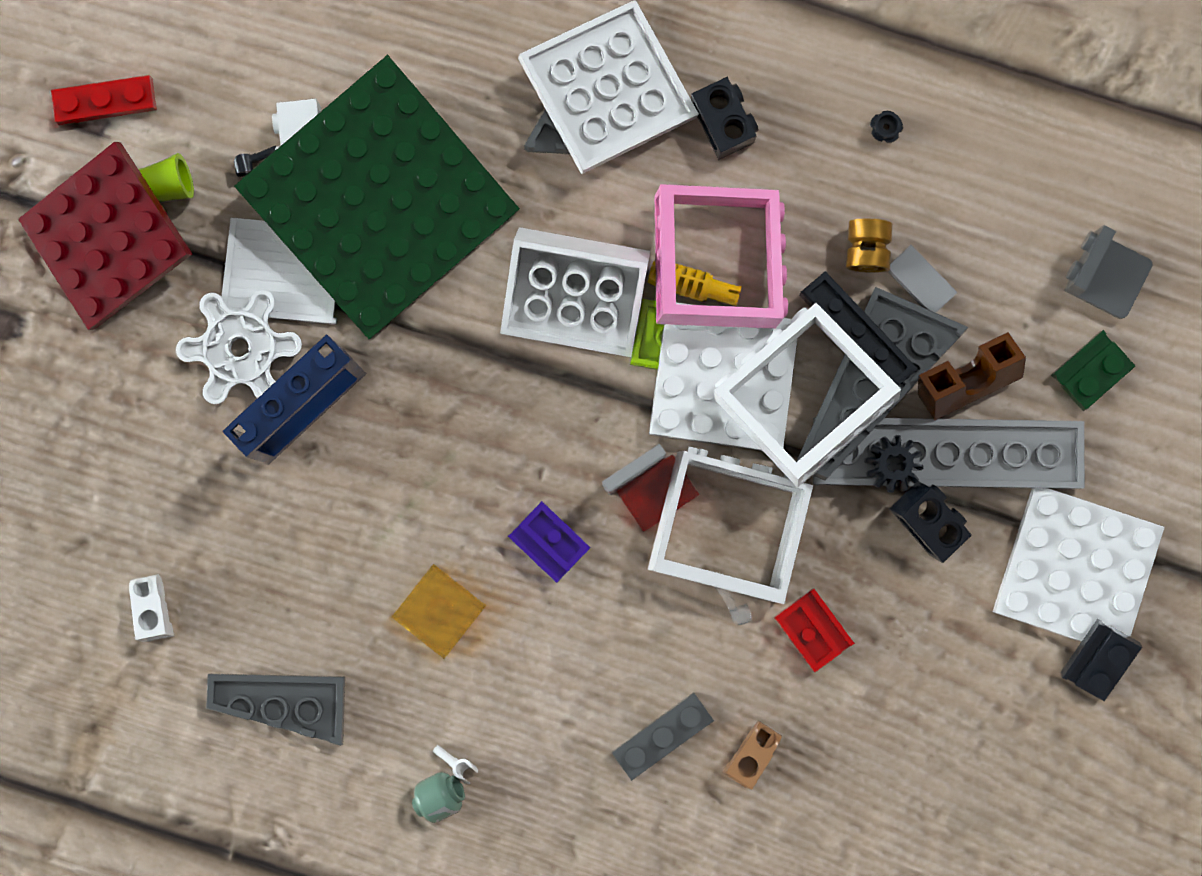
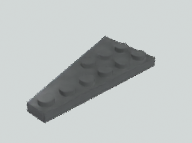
M875 287L864 312L917 367V370L899 386L901 389L899 400L815 472L813 476L826 481L918 383V375L930 370L966 332L967 326ZM846 354L842 359L797 461L880 390Z

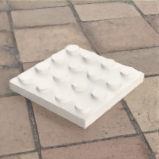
M636 0L519 54L518 57L581 174L696 119L699 115Z
M676 302V304H680V305H691V304H684V303H677V302ZM784 318L776 329L664 324L649 435L761 450L715 401V385L725 374L731 373L733 375L742 367L741 362L752 351L758 353L767 345V339L778 329L784 331L792 324V319ZM797 339L732 394L782 448L784 446Z
M1032 488L993 612L1080 642L1085 638L1097 619L1101 620L1105 625L1112 626L1122 633L1131 636L1164 527L1049 488Z

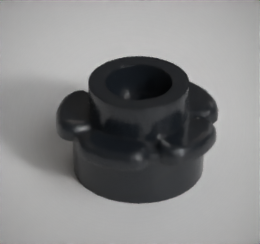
M888 110L876 114L870 123L873 129L871 134L879 142L892 143L899 138V133L903 130L902 120L897 114ZM883 125H889V129L885 130Z

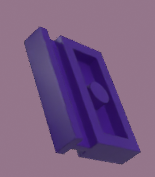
M542 501L508 536L556 583L591 548Z

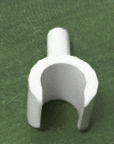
M439 745L434 748L433 752L453 768L454 776L461 782L470 784L469 781L463 778V773L468 768H472L478 773L477 767L466 759L458 760L456 757L454 758Z

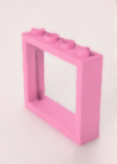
M660 184L654 196L656 324L776 329L788 313V300L786 297H783V286L787 280V268L785 265H782V254L785 252L786 237L785 234H781L780 222L784 220L785 206L783 202H780L779 190ZM674 204L765 208L768 308L676 304Z

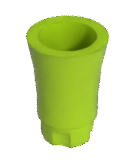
M180 153L138 169L159 202L193 198L194 185L185 159Z

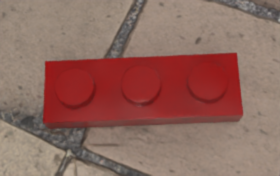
M150 75L51 90L54 117L58 125L157 110L153 78Z

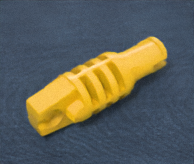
M655 261L652 263L647 281L656 286ZM675 264L676 294L701 302L709 298L736 307L742 286L715 280L709 272Z

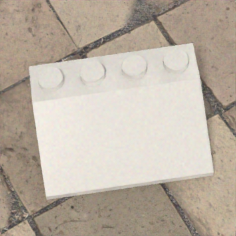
M519 227L513 242L500 334L631 357L650 251Z

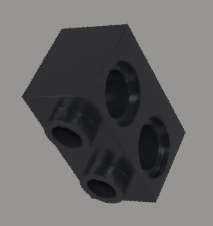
M728 76L691 93L690 99L699 113L697 118L718 160L754 144L757 137L756 132L759 131L758 125L751 113L746 115L741 104L744 102L742 92L736 83L731 84ZM720 96L727 101L728 105L723 109H717L711 105L710 99ZM731 125L740 128L742 136L736 139L730 138L725 134L724 129Z
M918 481L889 510L931 557L944 563L972 534L964 526L967 523L964 516L955 508L950 510L944 503L947 497L937 486L932 484L929 487ZM926 501L925 511L919 514V507ZM947 525L945 534L939 538L941 528Z

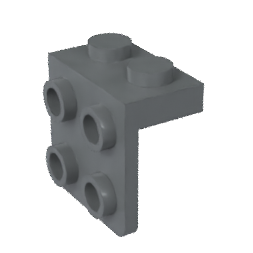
M1103 225L1095 232L1090 231L1081 246L1084 252L1080 260H1075L1066 276L1069 281L1064 291L1118 319H1123L1128 316L1153 263L1149 258L1113 241L1112 239L1116 231Z

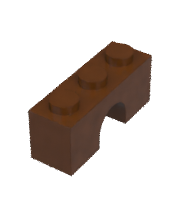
M1009 332L978 346L976 357L961 368L954 369L951 363L946 361L919 374L918 396L935 421L1022 379L1026 356Z

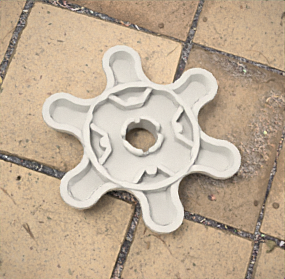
M259 290L251 296L247 307L239 311L229 309L223 298L216 293H208L201 298L200 310L208 320L207 331L197 338L186 337L181 339L176 346V353L179 359L184 362L201 361L208 366L210 377L204 385L203 396L209 403L220 404L224 402L230 389L240 383L250 386L254 395L258 398L276 382L270 374L272 362L278 357H293L300 352L302 342L297 334L293 332L276 333L269 327L268 317L274 309L275 299L268 291ZM237 339H245L249 346V352L241 357H235L231 351L232 344Z

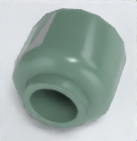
M439 772L420 781L414 789L415 798L412 799V805L419 817L424 816L426 820L432 823L440 822L461 810L462 801L465 799L464 788L460 780L454 775L450 776L445 772Z

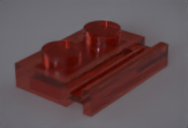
M673 454L617 491V494L643 532L660 522L675 463ZM686 473L676 510L700 495Z

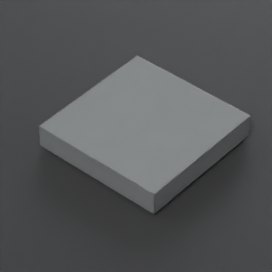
M658 444L602 481V486L608 495H612L664 461L666 452Z

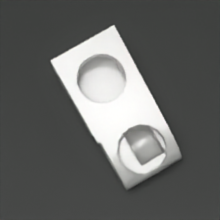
M160 575L130 580L129 592L135 640L148 642L173 637V627L169 621L165 591Z

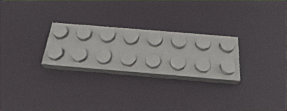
M884 418L826 481L813 476V485L874 486L879 476L876 474L875 476L867 477L866 472L875 469L874 465L864 463L867 457L876 458L869 450V447L874 444L882 449L880 438L886 436L892 445L893 437L900 435L902 439L901 447L908 440H912L914 444L909 452L912 454L913 452L921 451L922 456L913 459L914 463L922 464L924 466L923 470H912V472L918 477L919 482L929 487L934 484L937 487L1084 489V421L937 419L934 421V419ZM898 457L887 458L886 463H890L887 468L890 471L901 469V465H897V463H900ZM906 480L908 486H913V485H914L913 483H911V482H909L908 480Z

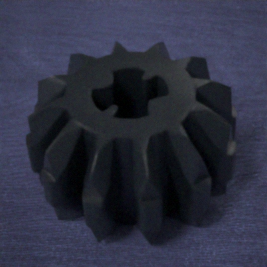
M900 435L893 437L892 445L886 436L880 438L882 449L874 444L869 447V450L876 458L867 457L864 460V463L874 465L875 469L866 472L867 477H872L876 474L879 476L874 483L876 488H880L887 481L886 490L888 493L894 492L896 483L902 492L908 490L906 480L913 484L919 481L912 470L921 471L924 467L922 464L914 463L913 459L922 456L921 451H916L912 454L909 452L914 444L912 440H908L901 447L902 439ZM898 457L900 463H897V465H901V469L890 471L887 468L890 463H886L887 458Z

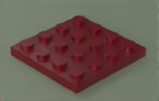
M113 142L18 219L88 330L98 328L192 255V252L121 142Z

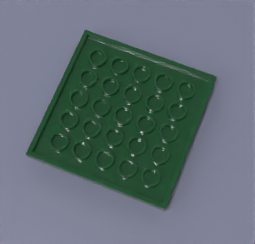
M388 54L234 185L368 339H371L520 209Z

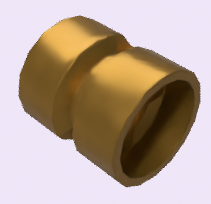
M870 218L850 220L848 241L853 245L847 250L846 269L864 273L888 272L890 270L891 251L886 248V245L892 242L893 223ZM863 247H875V251L863 250Z

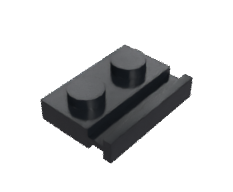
M1097 619L1060 672L1061 677L1065 680L1068 679L1075 683V686L1105 702L1142 649V645L1139 641L1112 626L1105 625L1101 620Z

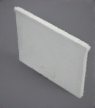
M230 218L221 296L229 309L233 311L243 310L247 307L251 296L255 292L265 290L271 293L275 299L274 309L268 318L323 324L337 323V318H334L336 303L334 299L265 221Z

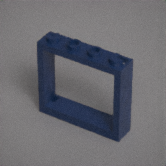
M326 334L222 432L245 457L269 465L367 373L339 344ZM325 344L333 350L326 357L319 352ZM240 425L246 432H240L235 430V428Z

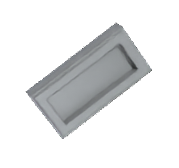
M912 245L890 264L888 272L921 307L932 312H938L957 293Z

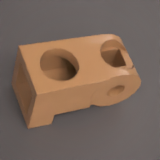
M758 721L722 773L745 788L752 790L773 757L772 754L777 748L782 735Z

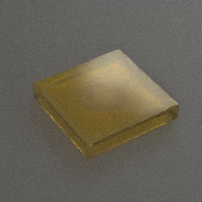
M433 564L392 615V618L445 659L487 605Z

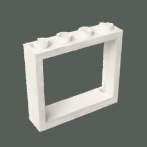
M817 303L809 309L804 307L798 311L792 318L790 326L784 331L781 329L775 331L767 339V345L758 353L752 351L741 362L742 367L733 375L731 373L725 374L716 383V389L714 390L715 401L797 488L897 402L901 392L899 386ZM813 324H816L880 390L796 462L732 394Z
M689 447L688 452H677L648 570L784 604L813 485L803 483L797 488L785 474L784 477L771 474L773 468L759 464H753L752 469L739 466L740 459L721 455L720 460L707 457L708 451L704 449ZM687 465L792 492L770 586L664 559Z

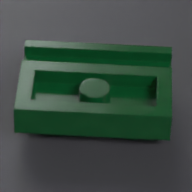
M1104 330L1096 334L1051 374L1082 411L1087 410L1136 367L1118 345L1107 337V333Z

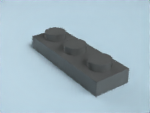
M693 692L613 750L612 754L632 781L714 720Z

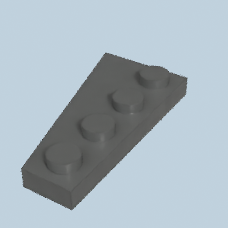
M208 674L207 709L246 720L257 721L271 727L293 731L307 737L329 741L336 745H343L345 676Z

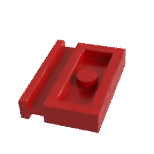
M814 588L774 616V619L813 672H817L848 647L855 644Z

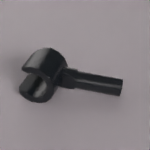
M276 146L256 154L237 155L234 159L236 175L238 177H245L253 170L252 163L266 159L275 151Z

